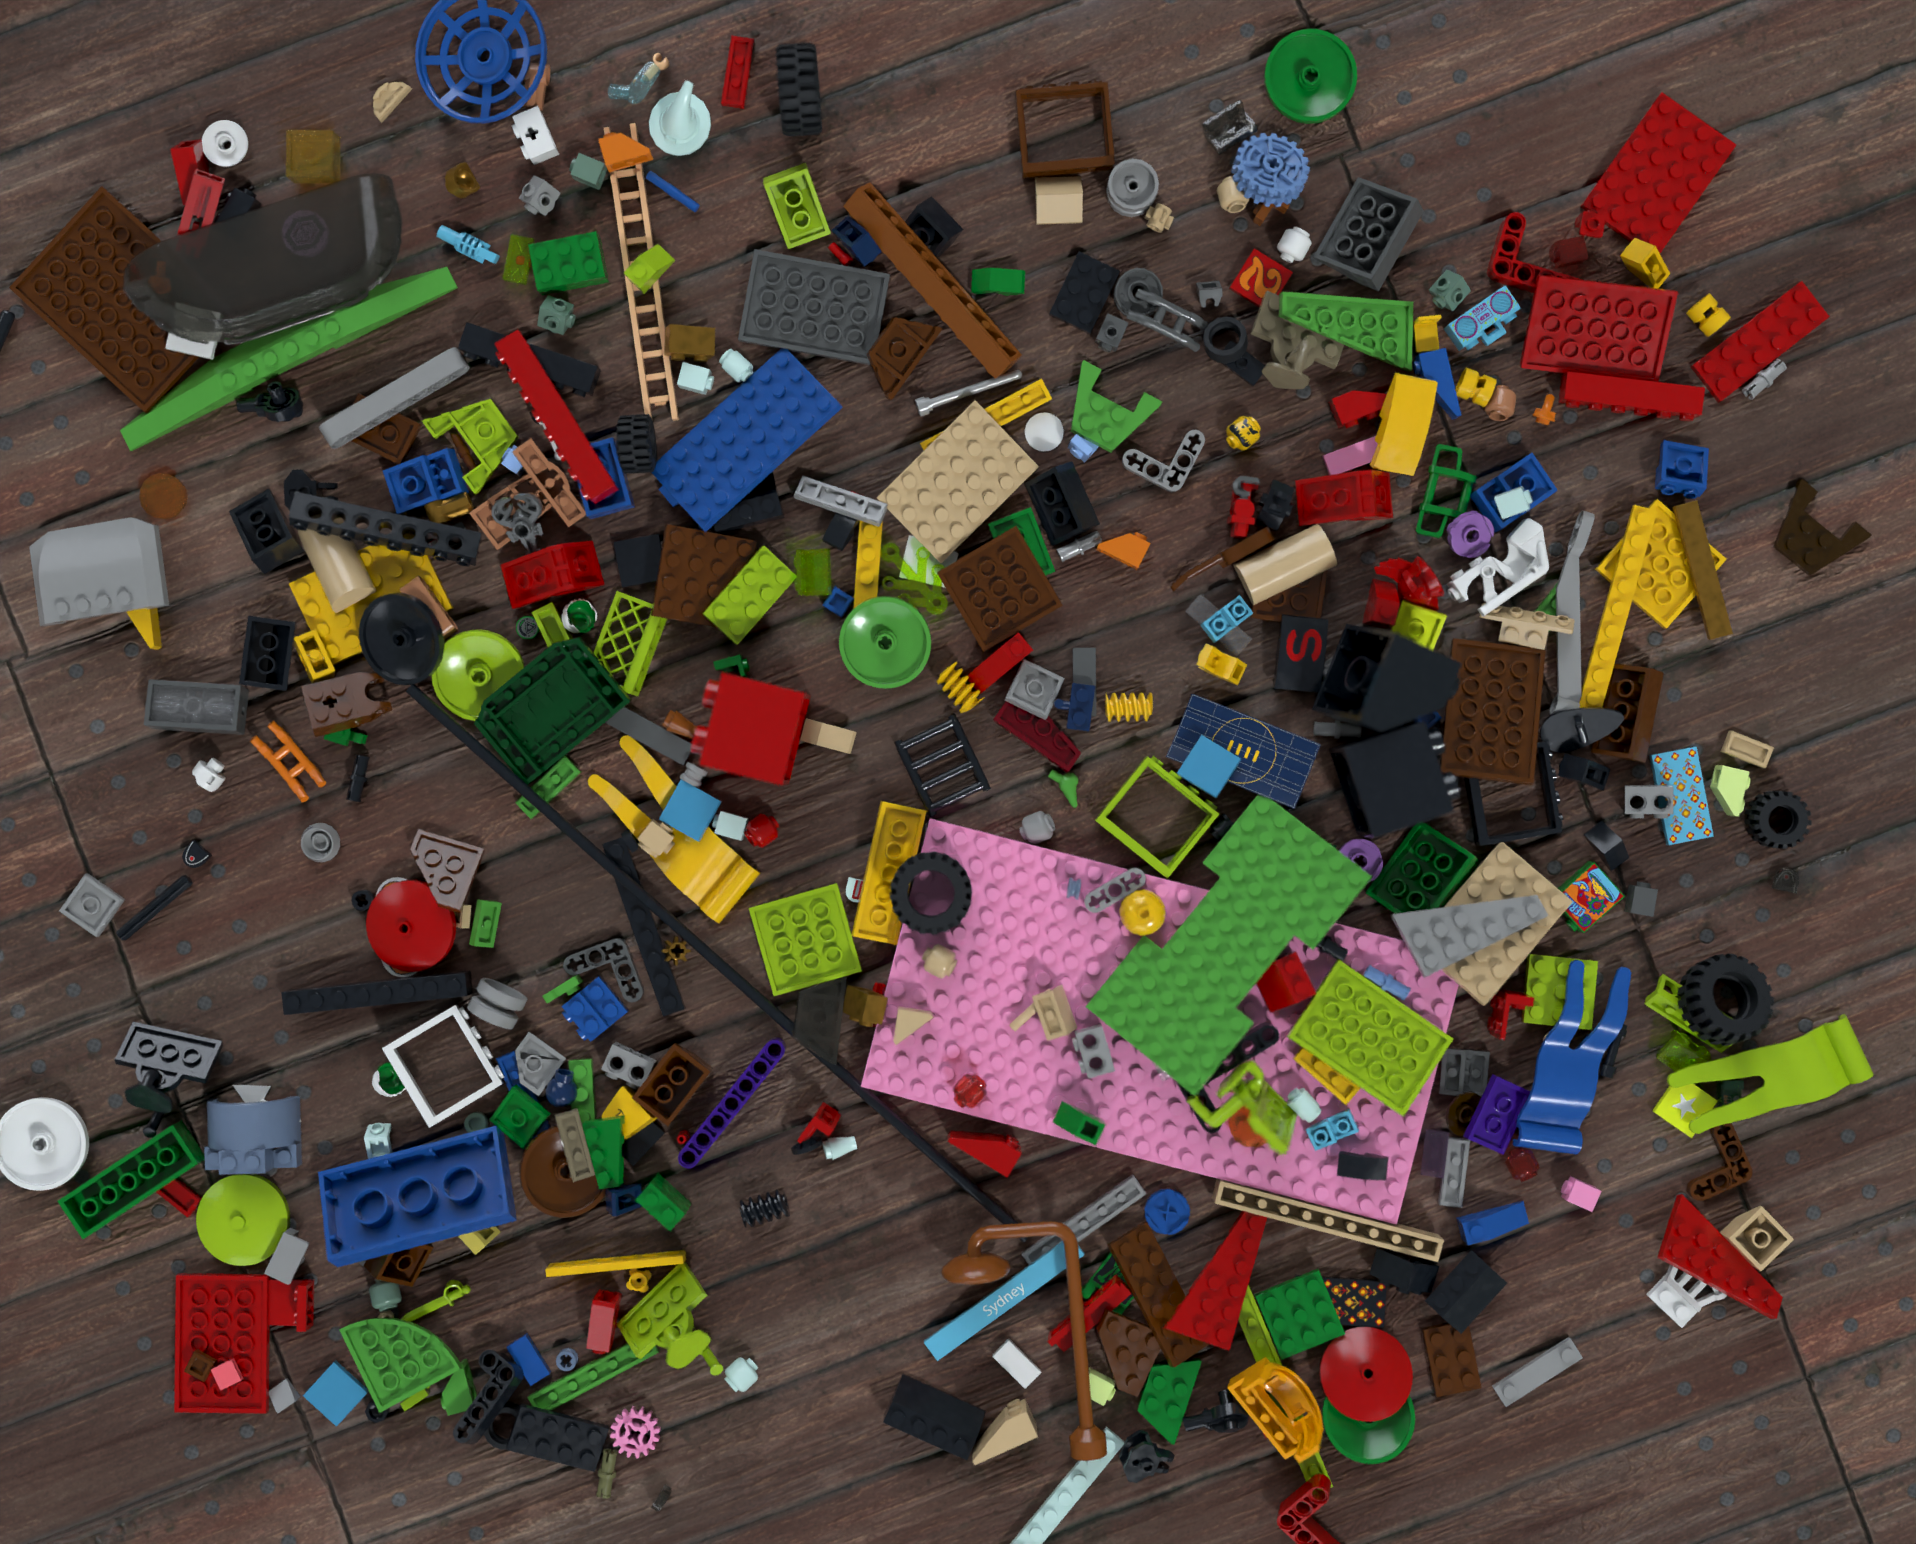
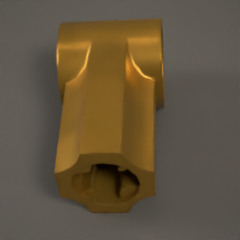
M467 492L446 500H436L424 506L429 521L444 525L451 523L452 519L474 510Z

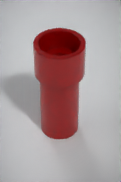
M835 242L829 245L828 249L839 259L842 265L848 266L853 259Z
M681 1130L678 1134L677 1142L684 1144L688 1141L690 1132L688 1130Z

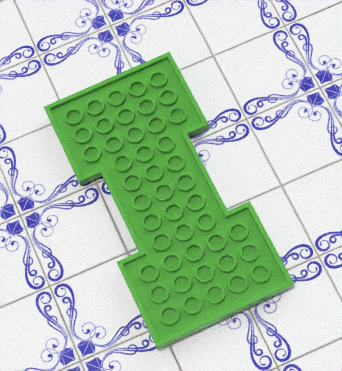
M1259 794L1203 861V865L1220 878L1163 949L1145 935L1142 936L1086 1005V1008L1194 1096L1198 1094L1254 1024L1253 1021L1236 1008L1294 936L1314 950L1372 878L1371 875L1273 800Z

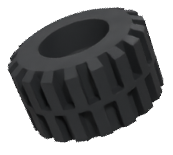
M621 415L618 419L616 430L617 451L621 469L624 474L654 472L657 448L654 424L650 415Z
M1786 791L1763 792L1764 795H1757L1755 797L1756 801L1749 803L1751 809H1746L1745 812L1749 816L1748 819H1744L1745 824H1749V828L1746 830L1748 833L1753 834L1751 838L1754 841H1759L1760 845L1769 848L1787 849L1788 847L1796 846V842H1802L1805 839L1802 836L1803 834L1808 835L1810 830L1806 828L1812 822V820H1808L1811 812L1810 810H1805L1808 805L1806 802L1800 801L1801 797L1798 795H1793V793ZM1777 806H1780L1787 816L1786 826L1779 833H1775L1769 825V815Z

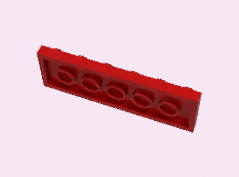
M1800 281L1690 367L1719 403L1830 316L1803 281Z

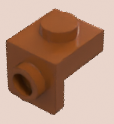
M1259 202L1253 211L1256 215L1253 222L1261 226L1272 207L1285 214L1289 204L1286 205L1282 202L1280 207H1276L1274 204L1266 207L1263 202Z

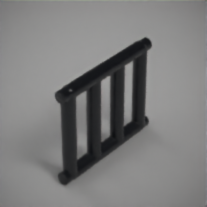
M955 713L948 717L949 720L905 741L897 740L894 742L930 818L937 814L936 811L980 790L988 791L991 789ZM953 728L958 741L914 762L912 761L907 749ZM963 749L968 760L967 762L922 782L917 772L918 769ZM971 769L973 770L978 782L932 803L927 790Z

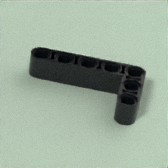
M1264 1022L1249 1030L1232 1050V1061L1229 1063L1223 1062L1206 1084L1276 1044L1279 1040L1278 1029L1274 1025ZM1267 1028H1271L1273 1036L1268 1040H1264L1262 1032ZM1246 1040L1253 1042V1047L1250 1051L1242 1050V1044ZM1176 1081L1185 1099L1193 1095ZM1202 1087L1198 1095L1204 1096L1205 1101L1203 1105L1212 1113L1216 1108ZM1190 1106L1206 1132L1215 1133L1220 1130L1222 1124L1219 1127L1206 1126L1205 1121Z

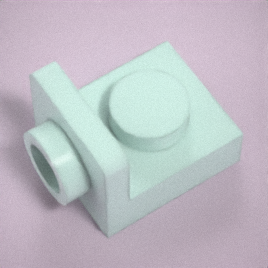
M390 1123L368 1125L364 1136L368 1159L393 1153L389 1136L391 1131Z

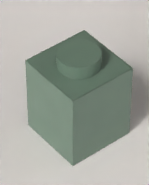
M579 153L577 159L574 158L572 160L569 171L575 181L600 190L608 169L605 163Z

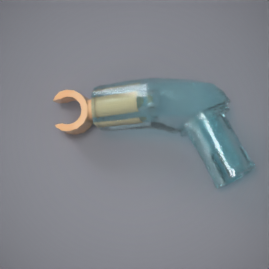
M654 54V63L648 61L635 75L631 84H610L608 88L609 98L628 100L631 104L640 103L656 81L660 70H665L669 67L668 58L665 57L662 62H659L662 59L661 54Z

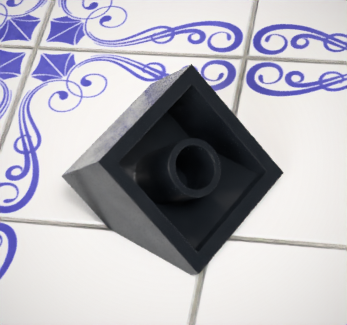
M932 196L918 204L905 221L936 258L943 254L964 230Z

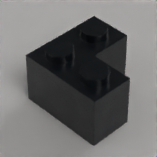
M1377 1248L1370 1275L1377 1277V1282L1381 1284L1396 1286L1395 1290L1401 1293L1409 1294V1292L1421 1295L1422 1292L1432 1293L1439 1266L1421 1258L1407 1257L1390 1249Z

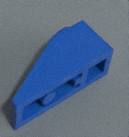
M1446 348L1418 354L1413 362L1415 375H1418L1419 378L1438 382L1435 400L1452 420L1457 419L1461 416V411Z
M1524 1201L1456 1218L1461 1238L1467 1245L1491 1240L1529 1224Z

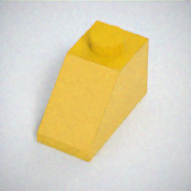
M1634 238L1620 255L1627 269L1650 288H1659L1671 274L1656 246Z

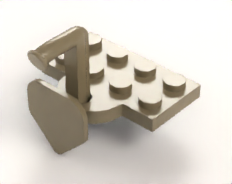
M1269 291L1265 292L1251 335L1271 343L1270 352L1275 363H1267L1262 373L1275 388L1304 389L1309 384L1310 379L1302 372L1308 369L1314 361L1335 369L1344 344L1279 317V295Z

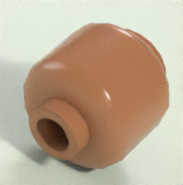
M1496 386L1484 411L1492 420H1507L1514 414L1516 394L1508 386Z

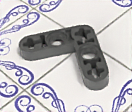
M615 938L574 953L564 960L563 967L569 975H578L611 963L625 1000L636 1002L644 994V987L628 944L621 938ZM615 942L617 945L623 946V949L620 950V955L617 952L608 954L610 959L607 960V954L603 946H606V950L613 948ZM593 950H597L602 954V960L599 963H593L590 960V953ZM581 954H585V961L589 967L586 968L585 963L577 966V971L569 967V964L572 963V958L574 961L584 959ZM621 964H628L631 967V974L625 977L619 973ZM632 977H635L636 980L631 982L633 988L639 989L635 998L627 993L630 990L629 983L623 984V981H627Z

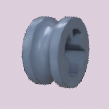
M1069 877L1066 898L1073 896L1078 900L1081 879L1074 881L1073 878Z
M572 1348L561 1350L556 1358V1365L562 1371L572 1370L578 1362V1354ZM563 1355H565V1357H567L568 1355L571 1356L572 1359L570 1360V1365L569 1362H567V1364H564L562 1362L564 1359Z

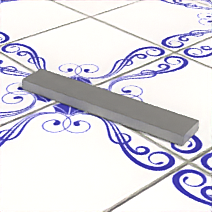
M1132 1174L1063 1224L1074 1232L1077 1242H1079L1145 1196L1146 1192ZM1044 1236L1024 1250L1021 1255L1030 1265L1063 1240L1058 1236Z

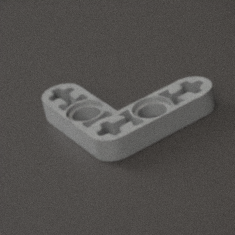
M1199 430L1189 431L1169 466L1135 449L1125 452L1122 457V465L1128 471L1166 491L1176 492L1183 486L1204 446L1205 437ZM1194 435H1197L1200 445H1194L1192 452H1196L1194 456L1191 452L1182 450L1184 446L1188 449L1191 443L1188 437L1193 438ZM1134 454L1137 456L1136 460L1140 463L1143 462V459L1147 460L1142 472L1138 471L1140 465L1136 463L1132 466L1128 465L1129 460L1126 457H1131ZM1180 455H1187L1190 459L1189 466L1180 467L1177 463L1178 457ZM1151 464L1159 468V474L1156 477H1150L1146 473V468ZM1172 467L1180 472H1185L1184 476L1180 473L1176 479L1179 485L1169 486L1170 482L1167 480V477L1172 478L1176 472L1171 470Z

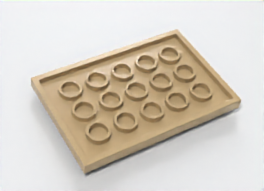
M974 400L876 498L880 502L888 504L887 509L942 563L1039 466Z
M1504 842L1498 843L1444 907L1537 895L1548 916L1441 969L1483 1006L1489 1002L1573 902Z

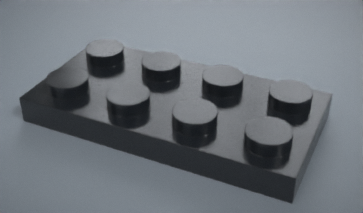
M521 1403L506 1445V1450L595 1472L609 1431V1425Z

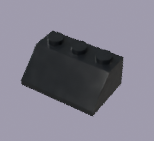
M1072 461L1055 466L1025 483L1052 546L1100 525Z
M770 473L714 524L716 533L721 534L785 518L774 473Z
M248 616L239 679L240 685L287 691L296 622Z
M1471 1250L1425 1302L1462 1334L1506 1286L1507 1282Z

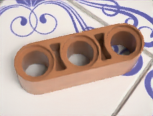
M417 576L400 588L401 593L420 599L433 611L442 628L444 640L459 630L422 577Z

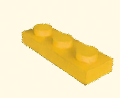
M1302 1047L1292 1058L1344 1105H1347L1360 1090V1087Z

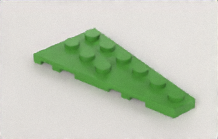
M1281 292L1279 294V317L1404 371H1412L1413 302Z

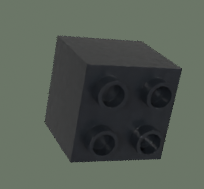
M1425 721L1408 722L1329 748L1357 835L1376 838L1454 812L1451 800L1460 798L1459 787L1451 771L1442 774L1437 755L1445 753V746L1436 726L1428 729Z

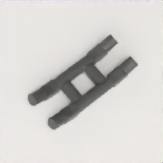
M1138 289L1135 297L1158 306L1154 318L1129 310L1127 319L1155 330L1197 352L1200 349V344L1191 337L1181 333L1185 322L1187 321L1205 331L1209 323L1197 314L1189 312L1154 293ZM1166 311L1178 316L1173 329L1161 324Z

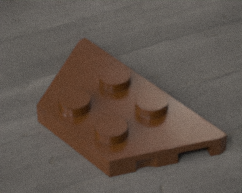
M893 317L866 354L888 400L894 398L941 332V327Z

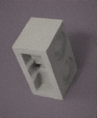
M1625 785V814H1630V818H1644V814H1654V818H1668V814H1673V785ZM1633 796H1641L1644 803L1641 807L1634 808L1630 805V800ZM1657 796H1665L1668 803L1665 807L1658 808L1654 805V800Z
M1101 1024L1074 1031L1076 1037L1072 1038L1075 1052L1080 1051L1082 1060H1078L1082 1074L1087 1073L1089 1079L1115 1071ZM1086 1035L1095 1036L1096 1040L1092 1046L1083 1044V1038ZM1099 1057L1102 1059V1064L1099 1068L1089 1066L1092 1058Z
M615 1042L612 1044L601 1070L606 1072V1076L618 1080L619 1077L627 1081L626 1085L639 1089L653 1071L657 1060ZM613 1057H620L623 1060V1067H615L612 1062ZM635 1066L643 1068V1077L634 1075L633 1068Z

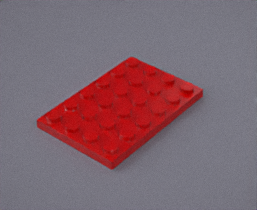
M1661 92L1580 207L1585 211L1591 210L1598 212V214L1606 215L1605 225L1630 243L1636 238L1655 245L1659 253H1661L1736 147V144Z
M1537 275L1520 367L1558 373L1577 372L1659 382L1678 292L1675 290Z
M178 1273L176 1275L174 1412L266 1414L269 1411L270 1325H268L270 1276L266 1274ZM198 1349L217 1359L214 1367L234 1358L244 1379L220 1391L212 1372H210L207 1380L203 1382L184 1372L194 1351Z

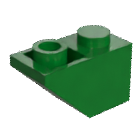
M1064 1101L1061 1102L1052 1121L1072 1135L1095 1146L1106 1125L1103 1119Z

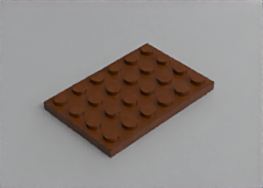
M1452 639L1450 658L1462 663V666L1458 673L1460 679L1458 691L1445 705L1442 735L1445 753L1440 755L1442 774L1451 771L1454 776L1524 785L1534 784L1546 650Z

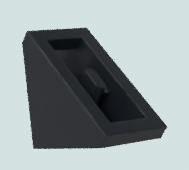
M1600 821L1583 834L1610 871H1613L1630 858L1623 840L1603 821Z

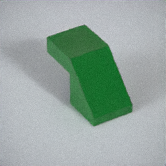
M1003 268L972 270L971 293L984 294L995 292L1005 296L1024 294V270Z

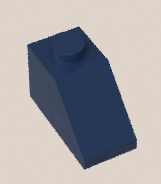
M849 216L831 230L852 256L863 266L872 262L882 252L871 235Z

